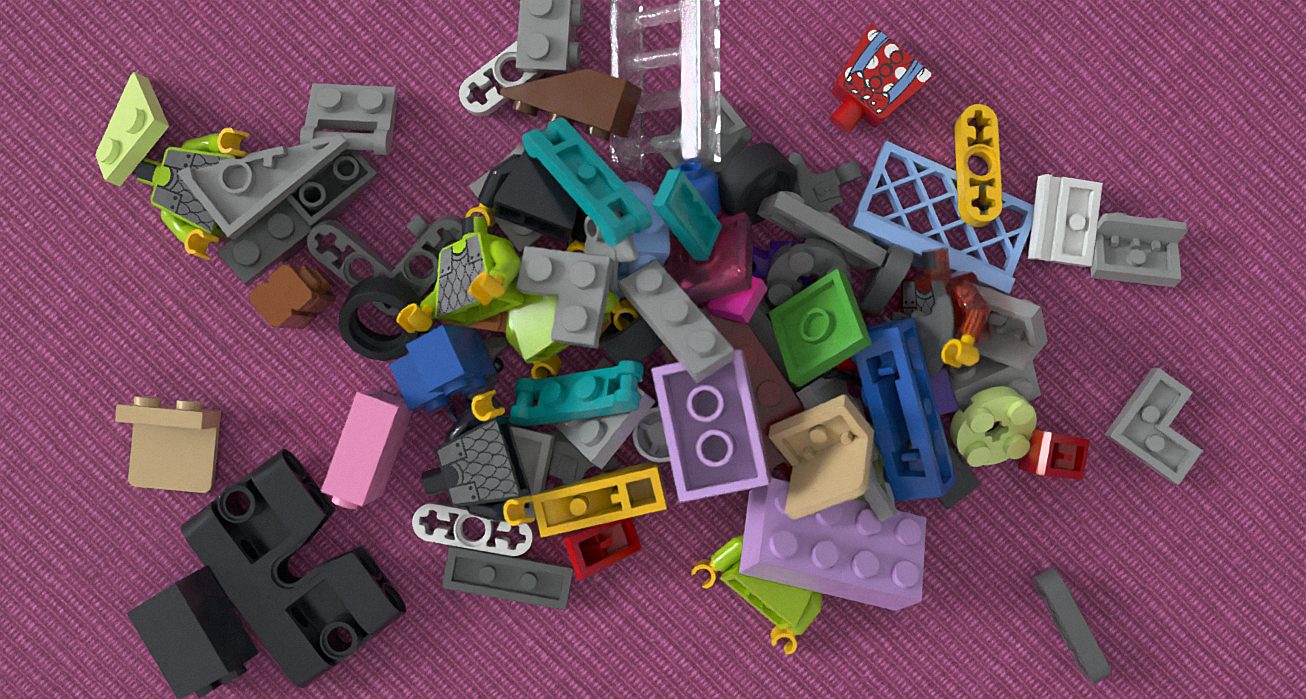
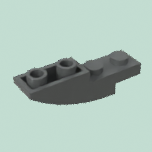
M345 149L235 240H230L216 252L248 287L278 262L281 261L284 264L307 245V237L316 224L327 219L335 220L378 175L357 150Z

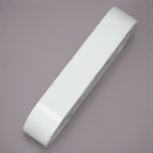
M517 41L465 79L461 84L459 90L460 101L472 115L487 116L510 100L499 95L494 86L485 94L488 100L486 104L481 105L478 101L470 104L469 101L474 97L471 90L478 87L483 91L491 86L492 82L488 76L492 73L502 88L532 82L544 74L524 72L521 79L515 82H508L502 78V66L507 61L516 60Z
M428 502L415 512L412 519L414 532L425 541L507 556L522 555L530 548L534 540V528L531 523L517 525L520 527V534L526 535V540H520L517 546H511L510 538L500 535L495 538L496 544L489 543V539L494 531V523L481 517L477 518L483 521L485 534L481 539L471 540L463 533L462 526L465 519L477 516L470 515L465 506L453 507L450 503ZM434 510L437 512V519L450 522L453 519L452 513L458 514L459 517L453 529L454 536L448 535L451 530L449 526L440 525L434 532L429 531V524L423 522V517H427ZM500 522L497 530L508 532L513 526L507 522Z

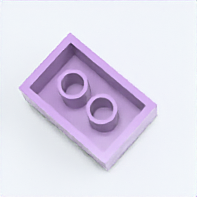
M741 349L734 351L735 359L698 383L680 362L652 368L679 503L765 486L772 482L745 353Z

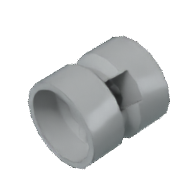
M656 404L650 408L634 428L632 435L634 445L642 456L650 461L661 463L671 460L659 404Z

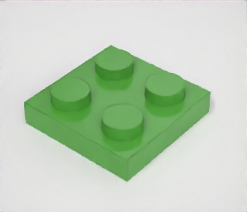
M838 268L768 312L790 382L799 387L872 344L847 275Z

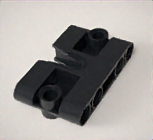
M282 448L235 485L225 488L218 498L181 525V531L187 543L202 563L208 566L217 583L289 679L298 687L306 688L403 616L407 610L397 590L363 545L323 562L303 577H297L290 573L288 569L289 558L313 539L336 509L325 494L321 492L319 486L297 457L289 450ZM240 491L248 495L250 499L249 510L243 509L238 502ZM338 627L346 628L351 633L352 643L343 642L337 634Z

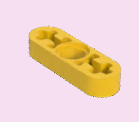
M974 104L964 110L957 118L954 126L958 211L966 224L972 227H983L993 221L1002 210L998 119L994 111L986 105ZM973 118H976L977 125L984 126V129L977 136V144L969 147L976 140V129L974 126H968V123ZM969 157H982L988 165L987 174L979 176L971 172L968 167ZM987 184L988 186L980 191V202L982 205H988L989 209L981 215L979 208L972 207V203L979 197V187Z

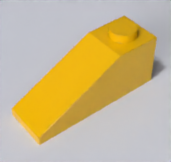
M655 461L613 470L531 495L541 538L665 510L668 503L659 462Z

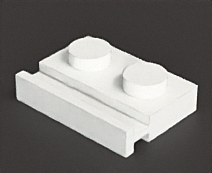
M1049 174L1038 176L1028 259L1079 267L1092 266L1103 183L1068 177L1060 178Z

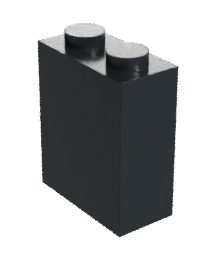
M208 566L175 582L127 613L177 699H183L194 692L198 698H201L218 688L222 683L225 685L247 671L244 663L259 654Z

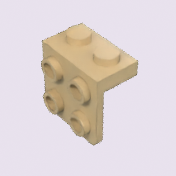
M846 394L771 425L769 439L793 466L785 507L786 514L792 520L816 514L822 509L844 501L854 500L867 490L874 430Z
M134 396V403L117 404L115 422L133 423L128 481L132 486L206 493L213 489L221 410L204 409V402L195 400H177L176 406L161 405L162 398L150 396Z

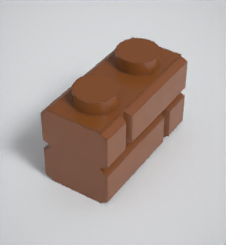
M283 264L269 276L270 282L263 281L248 294L249 301L266 321L276 328L303 329L317 317L316 313H322L335 302V295L330 290L334 287L332 281L318 267L312 270L305 264L301 268Z

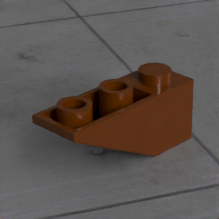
M588 68L502 88L499 95L513 100L512 109L534 117L537 116L538 110L550 113L548 118L550 122L562 117L572 127L574 122L586 125L585 134L609 141L611 134L626 139L643 89L627 80Z

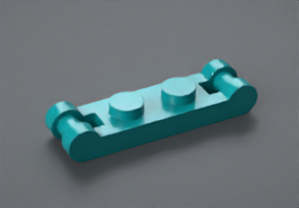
M560 117L549 122L547 129L542 131L534 129L523 134L522 141L527 153L532 158L537 157L599 227L604 241L609 246L613 247L625 241L627 234L631 232L638 234L651 228L652 219L646 207L567 120ZM620 210L625 216L618 218L613 212Z
M624 360L619 362L618 366L538 380L528 378L517 379L514 388V395L517 396L516 405L511 407L509 421L512 424L526 427L636 411L639 409L641 396L637 392V385L643 380L644 366L636 361ZM534 399H538V406L533 407Z

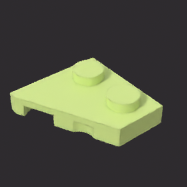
M136 72L131 74L95 154L104 180L119 187L169 127L149 79Z

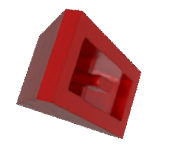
M1033 430L1029 440L1030 449L1026 455L1019 458L1018 468L1042 476L1083 480L1090 439Z
M631 517L568 531L564 537L578 580L585 579L642 549Z

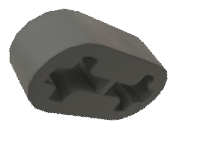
M892 243L886 249L887 253L882 266L873 269L856 300L859 310L874 318L879 316L899 287L913 260V252L895 243Z

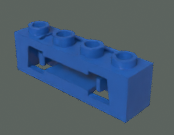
M914 317L866 326L872 344L851 356V359L858 366L861 377V396L864 404L869 407L872 429L874 430L873 440L875 445L880 448L884 463V481L890 484L894 501L943 497L957 483ZM896 369H898V373L900 376V378L895 379L894 374L896 373ZM909 439L911 440V443H912V446H911V449H910V450H909V446H908V443H907V441H908Z

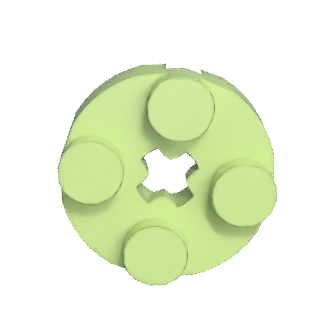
M1004 386L992 387L976 393L970 398L973 404L964 413L959 408L954 415L950 426L951 440L969 465L973 467L993 465L1009 458L1019 459L1026 455L1031 446L1029 440L1037 424L1036 412L1026 398L1019 395L1016 390ZM994 422H1000V424L994 430L988 431L989 429L993 428Z

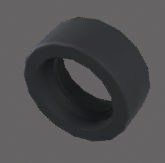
M758 143L746 148L729 162L718 178L721 208L740 226H752L766 220L757 214L762 200L780 191L792 192L797 181V168L771 143Z
M378 276L364 279L352 287L339 312L338 328L343 340L354 352L368 359L379 361L399 359L409 352L406 344L419 338L421 332L416 330L414 333H408L404 330L400 334L390 336L377 334L367 329L360 321L357 311L361 304L373 301L387 303L399 312L412 303H415L420 308V297L410 286L394 278Z
M628 312L621 314L630 323L627 327L619 330L613 321L599 339V344L617 366L619 362L624 360L640 362L664 344L641 315L636 319Z

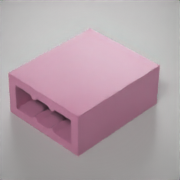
M379 389L356 393L321 492L333 496L332 502L348 509H357L358 505L363 507L383 495L413 411H409L404 398Z

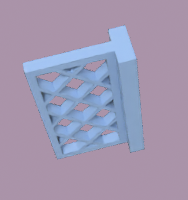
M886 141L882 146L855 214L850 220L847 229L871 236L874 239V244L884 250L892 243H895L913 252L911 266L961 287L967 281L982 287H990L997 292L1009 295L1015 278L1012 277L1032 227L1034 205L1002 192V210L1009 208L1023 214L1018 229L1006 233L998 215L991 221L997 237L980 243L973 227L966 224L959 215L958 195L954 186L957 185L956 171ZM890 156L904 162L909 177L891 183L885 169L888 157ZM930 175L941 178L947 193L929 199L921 179ZM880 179L883 186L876 188L878 181ZM912 182L921 203L903 210L894 189ZM983 185L979 187V196L980 191L988 185ZM886 192L895 213L881 217L867 211L872 197ZM951 199L959 220L941 226L932 205ZM984 205L985 209L988 210V205ZM924 209L933 230L920 234L911 229L906 215ZM898 219L900 225L892 221ZM962 225L971 247L959 251L950 247L944 232ZM936 235L938 241L931 239L930 237ZM1015 236L1013 244L1011 245L1009 238ZM1001 243L1007 257L1003 270L988 263L983 248ZM935 251L937 268L924 269L922 252ZM974 252L976 258H975V257H972V256H970V255H968V254Z

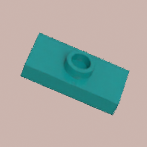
M681 169L668 170L652 206L694 260H707L722 225Z

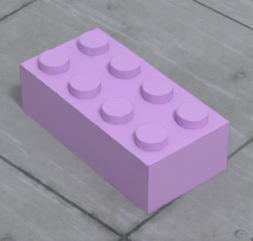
M771 478L772 482L769 485L755 487L749 491L740 574L895 611L922 602L926 517L897 510L898 513L881 522L868 502L854 499L822 509L816 514L792 520L785 512L790 482Z

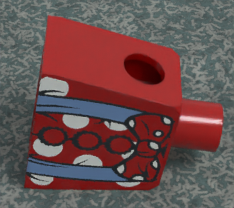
M871 23L831 89L832 94L842 103L831 115L830 120L837 128L847 134L853 130L861 119L876 128L917 93L934 75Z

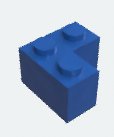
M442 325L406 344L409 354L389 364L409 411L426 410L428 414L438 412L451 405L449 398L462 392L463 396L483 389L487 386L485 379L497 374L477 328Z

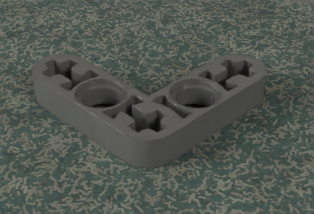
M452 214L439 217L395 266L336 220L327 219L316 224L307 237V246L310 253L351 287L367 279L360 278L352 272L351 261L356 258H365L372 263L374 268V274L368 278L378 277L381 273H384L388 278L397 279L410 286L421 297L437 280L439 253L434 247L438 244L443 234L440 228L443 227L445 230H450L452 227H455L458 230L456 238L459 241L462 239L461 222L463 219ZM319 232L324 236L330 232L334 233L337 236L334 244L343 252L348 245L354 249L349 252L343 264L337 260L342 254L339 249L333 245H330L327 249L321 246L320 243L323 237ZM427 241H429L430 244H431V246H429V245H427V244H425V243H426ZM448 241L443 248L455 243V241ZM418 255L429 257L434 264L433 272L429 275L415 273L410 265L411 259ZM371 302L387 315L398 316L400 313L396 308L387 303Z

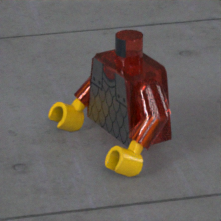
M934 248L921 251L924 274L903 279L901 282V296L895 312H901L910 318L912 312L916 310L931 314L937 297L948 294L954 312V337L945 344L942 351V360L944 363L956 368L962 364L967 366L974 365L979 359V351L973 345L992 340L988 322L991 307L980 290L977 275L973 271L951 272L948 248Z

